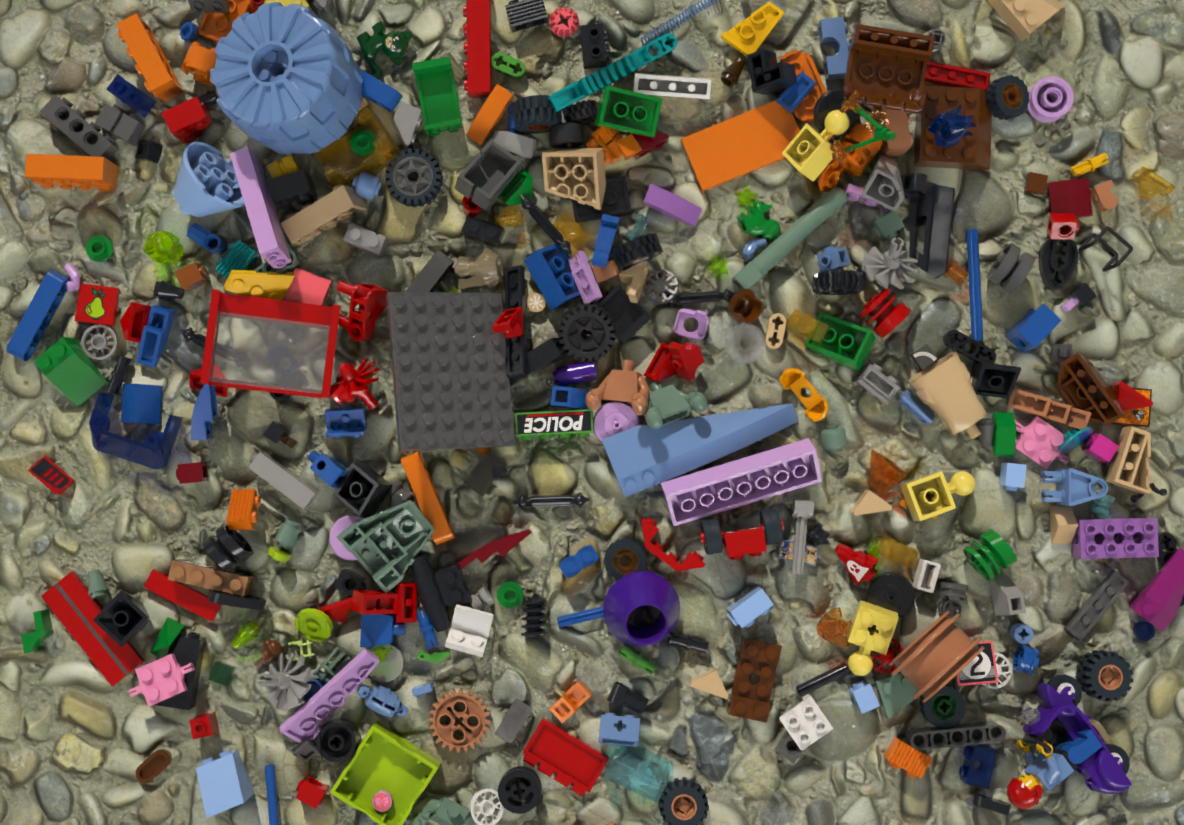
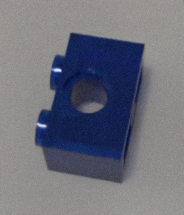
M118 74L106 89L144 118L156 104L148 95Z
M983 744L965 746L963 751L964 763L959 769L960 779L966 784L989 789L997 750ZM977 760H979V761H980L979 767H977V768L974 769V768H973L974 762L977 761Z

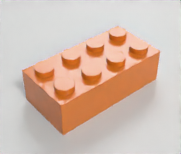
M135 13L116 23L119 29L117 34L123 43L126 42L128 46L126 51L131 59H135L137 63L135 68L141 76H144L146 81L143 83L147 90L152 92L155 98L159 97L163 102L183 93V88L146 22Z
M26 154L25 177L32 180V183L41 185V188L53 189V186L64 190H72V187H79L80 190L90 191L91 188H98L100 191H110V189H117L118 166L105 157Z

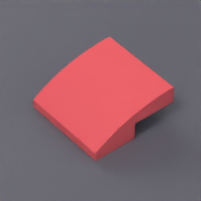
M295 268L293 272L295 277L283 301L323 306L325 299L328 298L332 280Z

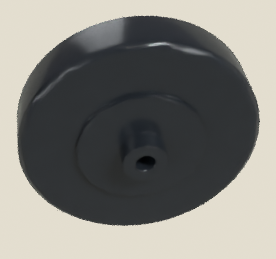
M843 90L827 91L815 103L813 110L815 125L820 132H823L826 116L834 110L844 111L849 117V127L843 134L833 135L832 137L844 136L850 132L859 120L860 114L855 110V107H859V105L848 102V99L844 98Z
M885 572L879 574L871 581L868 587V602L898 613V618H901L913 608L915 590L910 580L904 575L897 572Z

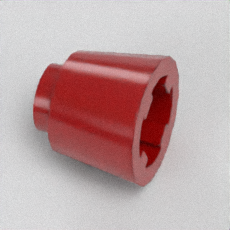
M464 196L462 200L464 215L476 217L482 208L472 202L473 197L468 199Z

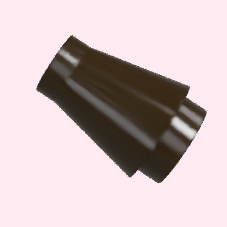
M736 58L721 73L723 84L733 87L738 83L745 66L744 60Z

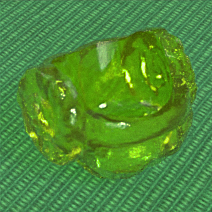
M157 231L145 239L143 251L153 261L166 265L179 262L184 248L177 235L168 231Z

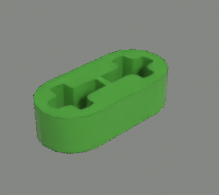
M500 52L494 54L491 58V64L495 71L517 80L524 77L526 72L525 65L520 60ZM501 58L506 65L500 64L497 66L496 60L499 61ZM517 66H520L521 72L518 71L515 74L513 68H517Z

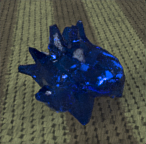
M960 104L957 109L954 108L952 111L940 113L927 130L934 134L936 145L942 147L953 146L963 137L973 136V133L967 129L969 127L976 128L977 125L970 122L974 115H962V105Z

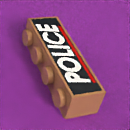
M183 559L172 560L168 580L240 596L250 594L254 575L237 571L230 573L223 568Z

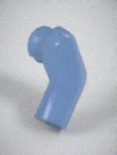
M766 238L748 241L742 252L744 259H753L756 249L767 247Z

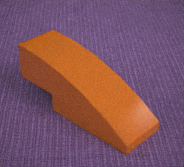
M497 84L475 117L466 136L482 147L503 118L506 109L514 100L513 94Z

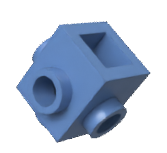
M830 246L824 248V252L817 254L818 266L821 272L841 270L844 267L850 266L846 247L835 248Z

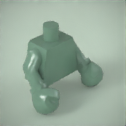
M654 382L650 385L652 392L648 395V410L643 416L650 428L658 429L673 421L689 417L690 408H693L697 413L705 411L708 402L700 392H691L688 395L681 390H677L673 385L663 388L660 382Z
M446 797L439 800L431 799L424 809L414 816L410 822V825H426V822L430 819L440 825H475L470 816L469 809Z

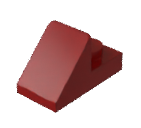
M522 306L504 310L492 325L494 333L502 332L506 338L522 336Z

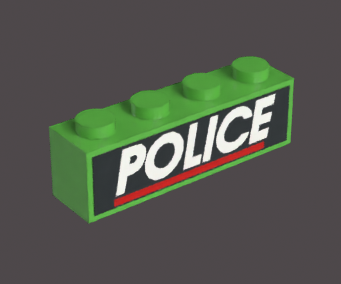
M590 409L515 413L516 436L521 437V440H532V436H540V439H551V435H559V438H570V434H578V437H590L589 433H593V416Z

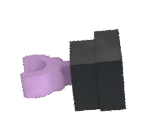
M1082 283L1070 293L1073 298L1063 303L1060 307L1064 312H1068L1077 303L1083 306L1097 295L1087 283Z

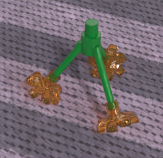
M858 90L853 92L849 100H844L841 104L843 107L840 109V112L844 113L852 109L856 114L862 115L869 122L864 125V128L870 130V134H873L874 138L845 147L839 140H834V144L830 145V150L834 152L832 153L833 160L837 159L838 165L845 164L848 153H851L854 149L881 140L893 141L896 138V133L885 128V126L890 125V120L886 119V111H882L880 114L879 110L875 109L872 116L862 110V107L857 103V98L860 94Z

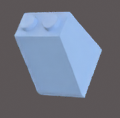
M231 749L223 751L219 754L220 757L215 759L212 756L206 758L196 768L207 818L243 804L255 793L238 749L231 752Z

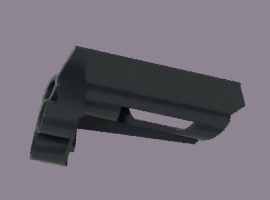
M926 174L900 175L904 198L910 199L909 258L917 259L918 263L914 264L937 279L947 273L955 188L928 182ZM926 225L923 254H921L916 249L918 227Z

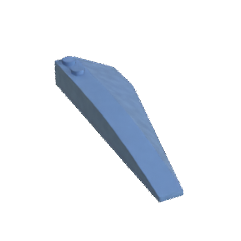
M793 403L768 406L767 408H754L746 411H733L725 414L719 413L691 417L690 419H680L658 429H652L644 424L637 425L604 438L602 442L624 497H627L731 454L798 422L799 419Z

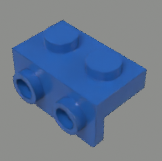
M364 406L325 410L327 438L339 439L343 436L356 438L365 434L367 423Z

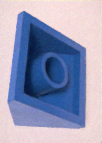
M123 384L121 423L161 424L162 386Z

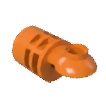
M856 123L836 147L839 151L837 155L815 179L822 192H828L837 184L843 170L853 176H860L882 148L884 143L881 140L848 152L845 151L846 148L874 138V131L864 124Z

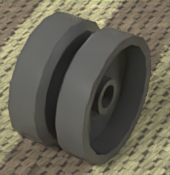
M1010 243L996 258L986 278L994 283L1001 281V287L1011 293L1028 275L1035 262V257L1027 252L1020 255L1021 248Z

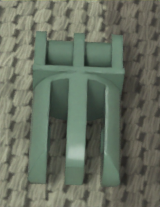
M337 646L313 673L314 676L320 677V681L323 680L328 683L331 679L327 674L330 673L334 677L351 660L348 656L336 669V665L345 656V653L341 652L330 664V660L340 649ZM322 667L327 670L325 673L321 671Z

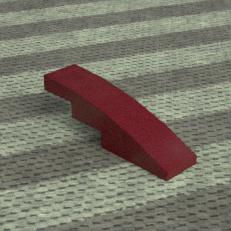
M528 529L504 536L477 549L459 562L461 570L476 558L482 564L495 552H498L503 557L530 535L532 530Z

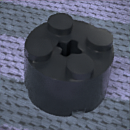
M343 718L334 719L323 727L317 736V750L329 762H343L357 749L360 742V733L353 721ZM336 737L342 740L340 744L338 740H335Z

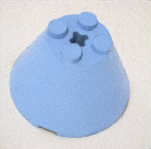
M193 142L184 150L172 195L180 205V211L185 215L191 214L196 217H203L245 205L232 160L228 162L220 155L222 153L220 150L209 144Z

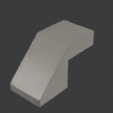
M494 131L492 140L512 155L532 159L536 144L535 139L508 131Z

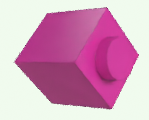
M1099 433L1090 435L1084 441L1085 446L1082 450L1103 463L1110 462L1119 445Z

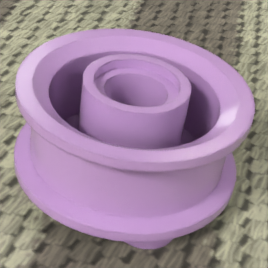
M1055 76L1041 79L1029 90L1030 100L1027 110L1033 118L1041 122L1048 123L1058 120L1072 107L1074 95L1071 86L1062 78ZM1047 96L1053 100V103L1047 100Z

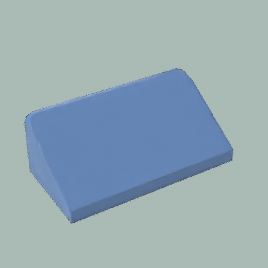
M905 390L899 396L897 401L924 425L933 422L934 413L912 393Z

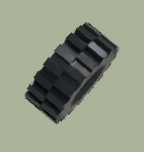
M649 233L619 245V247L612 250V255L618 269L625 270L641 261H649L662 254L663 249L656 233Z

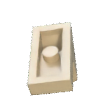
M641 261L619 274L621 282L628 284L626 294L632 303L638 304L645 278L648 274L646 261Z

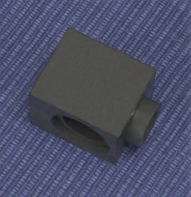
M786 730L775 750L794 764L802 750L799 749L797 744L792 749L787 748L788 742L793 740V738Z

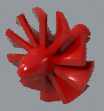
M364 359L357 370L354 368V363L351 365L341 363L336 383L331 385L330 397L336 403L342 405L344 401L354 402L356 396L362 399L369 410L377 407L379 401L372 395L368 385L379 380L378 377L370 379L381 371L380 368H374L376 365L374 360L364 367L368 359Z

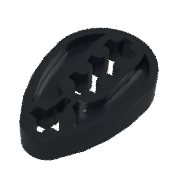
M1049 238L1039 249L1040 275L1045 287L1050 291L1062 288L1075 269L1078 259V248L1072 239ZM1059 241H1061V244L1064 245V247L1060 249L1059 245H1056V243ZM1058 250H1059V253L1062 254V256L1059 257V258H1058V255L1055 254V252L1058 251ZM1057 258L1058 262L1061 263V265L1058 267H1056V264L1053 263V261L1057 260ZM1054 277L1055 281H1058V284L1054 285L1053 282H1050V280Z
M213 589L209 590L207 599L210 602L221 605L265 610L267 601L252 595L240 596Z

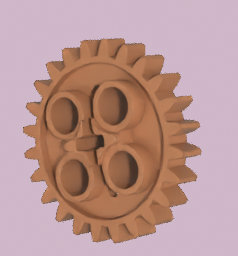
M461 687L459 692L456 693V690L452 688L451 695L445 691V698L439 695L437 699L440 703L434 702L432 704L436 709H430L429 711L434 716L428 718V721L433 722L428 728L435 730L431 736H438L436 743L442 741V748L449 745V751L451 752L453 747H456V751L459 753L461 747H463L464 751L467 752L469 745L472 749H475V742L481 744L482 740L480 737H487L484 731L490 730V727L486 724L491 723L492 719L486 718V716H489L491 711H485L488 703L482 705L483 697L477 699V692L470 695V689H468L466 693H463V688ZM463 702L465 709L458 710L455 703ZM448 707H450V708L452 709V711L454 712V714H453L451 711L448 710ZM441 716H449L451 723H443ZM475 716L478 718L479 723L473 725L469 722L468 718ZM457 717H458V718H460V717H463V718H464L462 722H459V723L456 722ZM467 728L471 729L472 733H469ZM462 730L464 737L457 738L454 731Z

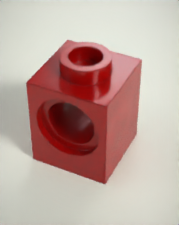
M1050 213L1047 226L1049 238L1074 239L1075 232L1079 231V221L1076 220L1074 213Z
M216 712L198 715L189 720L193 740L212 736L219 731Z
M308 776L298 784L296 788L298 794L295 798L316 809L322 802L329 786Z

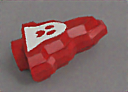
M838 544L834 549L838 558L845 564V569L851 575V580L857 586L863 580L869 583L878 571L874 567L878 559L873 555H866L862 551H854L842 544Z

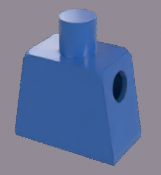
M316 450L312 451L308 456V460L313 463L310 469L330 487L338 488L348 469L333 457L324 453L319 454Z
M361 614L360 647L393 643L395 635H405L406 623H395V614Z

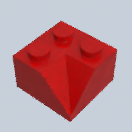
M197 96L161 112L171 134L183 144L195 141L197 137L201 136L203 129L212 123L209 108Z

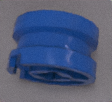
M1020 644L1013 657V669L1032 675L1034 673L1033 668L1037 669L1039 658H1037L1039 650Z

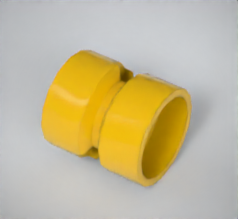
M293 155L284 156L281 158V162L276 160L267 164L272 179L301 170Z

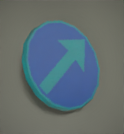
M1086 427L1080 431L1073 429L1071 432L1067 431L1063 435L1066 441L1060 447L1059 452L1065 454L1078 447L1092 434L1093 429Z

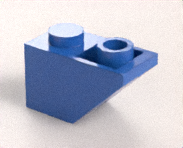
M553 386L551 406L589 409L585 404V398L590 390Z

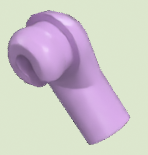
M68 263L64 266V270L70 276L71 281L66 282V288L70 292L77 291L80 287V273L72 263Z

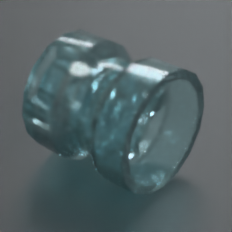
M1105 495L1095 499V504L1091 506L1090 511L1110 517V508L1116 498Z

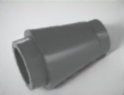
M992 418L980 419L976 426L981 432L978 436L981 447L993 446L995 423H993Z

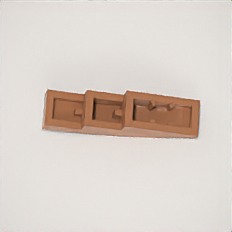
M1015 388L1007 407L1076 430L1086 428L1092 414L1091 412L1073 408L1071 405L1053 401L1051 398Z

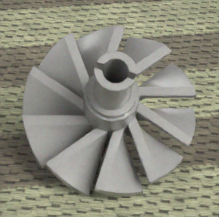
M896 237L893 238L891 245H886L880 249L874 246L864 255L862 271H865L870 282L876 280L885 289L888 288L889 284L899 289H904L897 276L905 279L907 283L915 282V279L907 276L905 272L918 274L919 270L904 264L918 263V261L909 257L902 259V255L908 251L902 249L904 241L901 238H897L896 243Z
M289 652V660L285 667L283 653H281L277 660L280 672H277L273 663H270V674L261 673L258 676L257 680H264L258 681V685L268 688L271 694L267 696V699L276 705V709L294 710L295 707L305 702L303 696L311 689V684L307 683L311 668L308 667L299 674L297 673L299 668L304 666L303 655H300L297 664L293 667L295 653Z

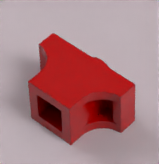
M676 342L668 344L667 346L673 360L672 365L676 369L679 378L691 382L696 378L697 368L704 363L700 347L689 342L684 345Z

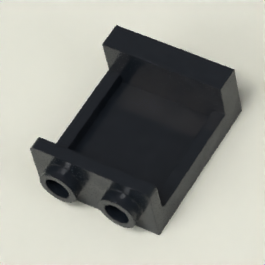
M613 285L605 293L607 296L603 300H597L594 304L599 308H604L605 312L608 311L610 317L614 320L616 328L615 337L625 345L651 319V316L644 312L636 303L630 302L629 296L622 290L620 285L616 287Z

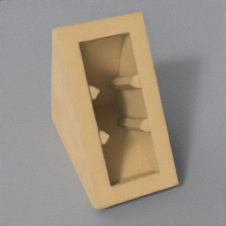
M865 490L849 512L850 515L856 516L892 510V506L872 491Z
M1050 505L1051 544H1071L1078 527L1071 506Z
M715 668L689 681L690 687L728 699V694Z

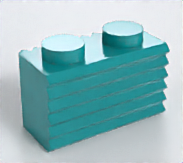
M241 240L234 241L228 248V254L217 261V268L215 270L228 278L231 270L250 271L261 255Z

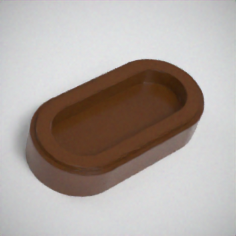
M166 749L155 751L137 767L136 778L142 783L152 781L171 764V753Z

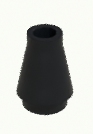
M163 280L161 282L156 281L154 296L158 297V299L182 300L184 290Z

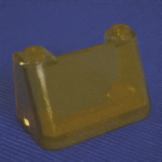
M370 104L358 112L356 118L359 124L347 131L339 140H335L330 145L322 148L321 151L311 154L333 188L341 184L352 187L355 176L359 177L361 172L373 175L387 166L389 161L394 159L393 156L400 154L399 148ZM359 130H368L376 137V141L373 143L376 149L367 156L355 154L350 146L352 135Z

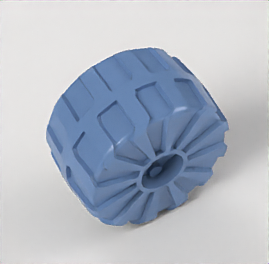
M280 2L263 4L258 8V11L252 14L246 12L232 23V30L227 37H221L215 48L217 55L215 68L210 69V81L215 85L219 96L216 100L217 104L241 131L277 153L292 155L312 154L321 151L322 148L330 145L335 140H339L347 132V128L359 112L362 103L363 83L360 67L352 57L351 50L336 30L305 6L299 4L283 6Z

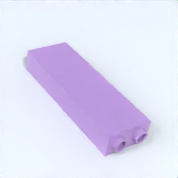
M248 147L230 153V157L259 254L274 269L282 268L292 262L266 182L267 179L263 165Z

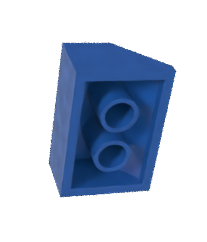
M558 244L539 249L524 260L551 311L581 297L568 262L570 256L567 252L560 251Z

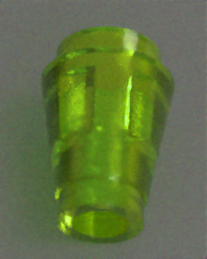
M252 621L243 623L231 641L232 646L239 650L255 639L260 632L258 626Z

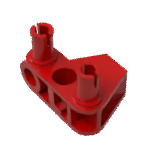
M341 280L337 285V291L349 295L351 299L349 318L339 314L338 326L347 329L349 336L354 341L359 342L363 340L367 342L374 334L376 319L387 307L386 294L389 291L374 284L358 283L353 285ZM359 304L358 311H355V307Z

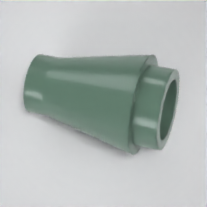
M100 569L89 571L88 595H91V599H100L108 596L107 591L109 590Z

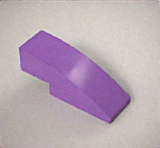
M650 184L643 201V205L693 227L696 226L702 211L700 207L653 184Z

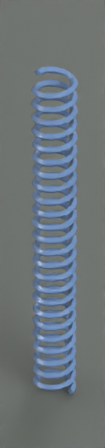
M702 0L694 5L692 4L691 7L689 6L688 9L686 8L685 11H682L676 17L673 16L672 19L670 18L669 21L667 20L660 27L657 26V29L654 28L653 31L651 30L650 33L648 32L647 35L642 36L641 42L643 46L645 45L643 39L646 44L652 41L649 35L655 40L652 32L656 39L658 38L655 30L659 37H661V33L665 35L662 27L668 33L665 25L669 31H671V28L674 29L673 24L677 27L674 18L678 25H681V23L684 24L683 19L687 22L686 17L690 20V16L693 17V14L699 13L698 8L700 11L706 10V7L709 8L707 1L703 0L705 5Z

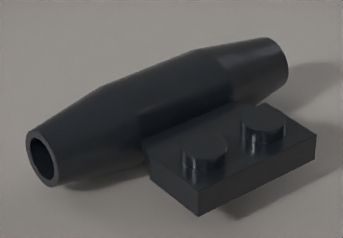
M419 555L414 558V562L411 565L414 583L426 615L436 632H441L451 627L448 606L454 607L457 604L461 605L470 602L472 597L459 563L443 568L436 574L426 555Z

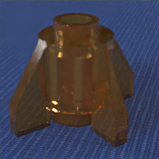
M840 607L833 608L820 619L816 628L817 633L822 639L839 647L849 646L847 636L843 635H846L847 627L852 622L851 620L845 621L840 619L842 617Z

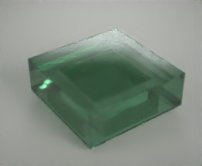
M216 660L208 680L225 686L229 685L235 666Z

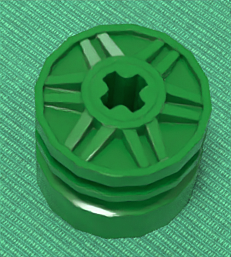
M992 529L979 536L982 545L973 541L971 542V547L966 546L963 549L970 565L987 581H992L995 577L994 574L999 575L1001 573L998 565L1007 569L1017 561L1016 555L1008 543Z

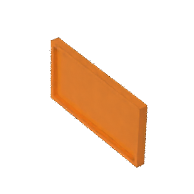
M775 100L681 138L680 141L700 189L704 192L785 159L781 153L800 132L793 113H788Z

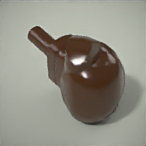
M267 639L263 642L264 649L260 652L262 657L254 663L256 667L264 661L266 663L274 661L283 653V648L278 640Z

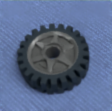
M407 149L408 151L406 152L403 150L400 152L401 154L393 156L394 159L390 160L389 166L386 167V186L390 194L399 203L408 207H422L426 203H431L432 199L435 200L437 194L440 193L443 184L442 172L437 161L427 152L420 151V149ZM412 175L419 176L417 181H409Z

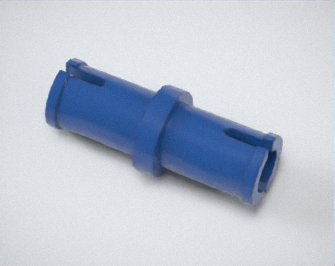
M422 609L424 618L421 610L417 611V618L421 627L419 630L420 633H423L427 649L432 648L430 639H432L434 647L438 646L439 643L433 629L434 627L424 609Z

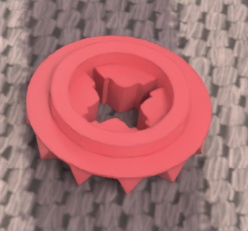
M563 6L562 8L555 9L550 15L549 26L555 35L569 37L577 31L579 18L577 13L571 8ZM560 16L564 19H569L567 21L568 27L565 24H559L561 22Z

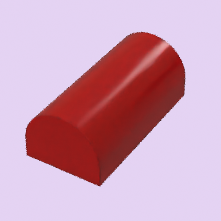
M398 583L396 585V593L399 594L396 623L417 622L415 583Z

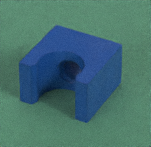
M1041 304L1036 311L1031 308L1005 337L1021 352L1035 349L1062 320L1045 304Z

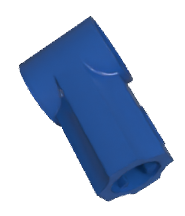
M195 222L188 228L186 236L216 255H221L226 251V242ZM218 241L217 247L212 248L213 243Z

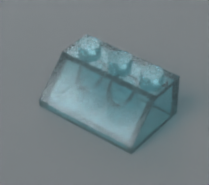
M616 745L604 770V778L658 803L673 762L639 745L637 747Z

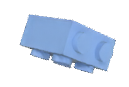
M756 585L728 606L726 609L729 613L726 615L735 626L739 625L742 628L746 626L748 628L756 622L755 618L759 615L764 616L772 610L770 607L774 604L764 590Z

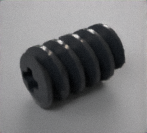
M523 596L528 599L522 602L523 605L527 606L526 609L522 610L523 613L527 614V616L522 618L527 624L522 625L521 628L526 629L527 632L521 633V636L539 637L546 632L544 628H541V626L546 625V622L541 620L546 617V614L541 612L546 609V606L541 604L546 602V598L542 596Z

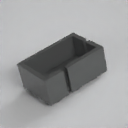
M490 139L481 152L476 155L458 176L455 190L468 199L473 197L472 202L486 211L518 174L522 161Z

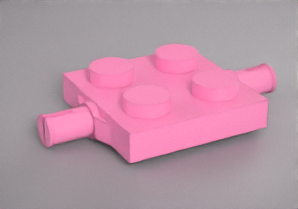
M1035 416L1031 423L1025 427L1015 421L1016 431L1020 433L1019 439L1015 443L1016 450L1044 469H1047L1056 458L1065 465L1070 461V457L1059 452L1060 447L1066 441L1063 433L1038 416Z
M170 654L137 668L135 671L139 679V686L129 689L130 696L134 697L142 693L149 707L185 692L188 689L184 681V674L194 671L195 667H192L194 666L192 662L181 667L176 660L175 654Z

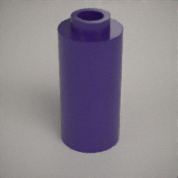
M594 360L593 362L556 368L557 372H553L555 384L559 383V386L597 379Z

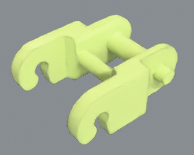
M304 640L288 642V645L297 644L300 646V653L304 656V660L306 657L312 658L315 655L311 650L313 641L307 640V642H304ZM302 645H307L308 654L303 653ZM299 657L293 658V661H298Z

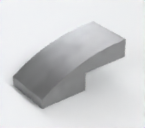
M515 698L494 734L511 744L532 707Z

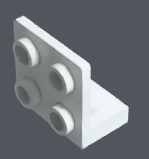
M457 604L445 647L483 657L494 615Z
M809 694L801 696L802 702L779 717L800 750H804L833 730V727Z

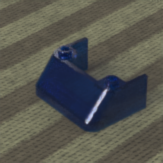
M99 392L89 421L93 447L97 451L149 468H164L169 461L183 417L169 415L163 433L151 431L146 435L144 443L108 432L110 426L108 414L115 395Z

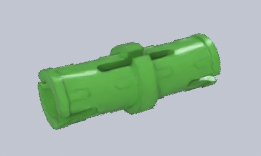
M626 644L622 646L618 653L632 662L633 666L642 668L650 675H652L657 667V664L643 656L642 652H637Z

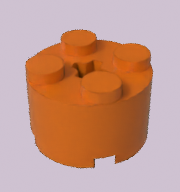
M193 42L188 49L181 70L186 75L189 73L194 75V80L213 86L214 84L210 81V69L215 68L217 58L215 48L209 50L201 44Z

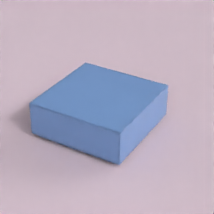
M433 681L414 686L412 689L413 696L416 697L432 692L435 688Z

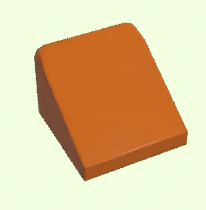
M632 134L616 141V146L625 160L642 151V148Z

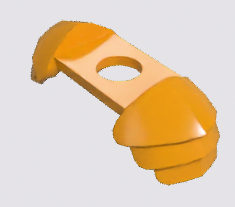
M796 368L784 370L779 378L780 384L785 390L790 388L807 408L804 411L805 415L813 422L824 419L828 412V403L825 397L818 393L805 377L806 374ZM804 387L811 390V396L808 398L803 397L801 394V389Z

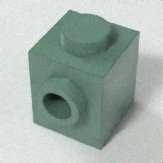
M895 211L886 214L871 224L874 236L876 238L879 237L880 241L885 238L889 241L897 236V231L905 226Z

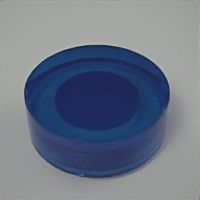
M1139 621L1134 625L1133 633L1137 639L1149 641L1155 635V628L1149 622Z

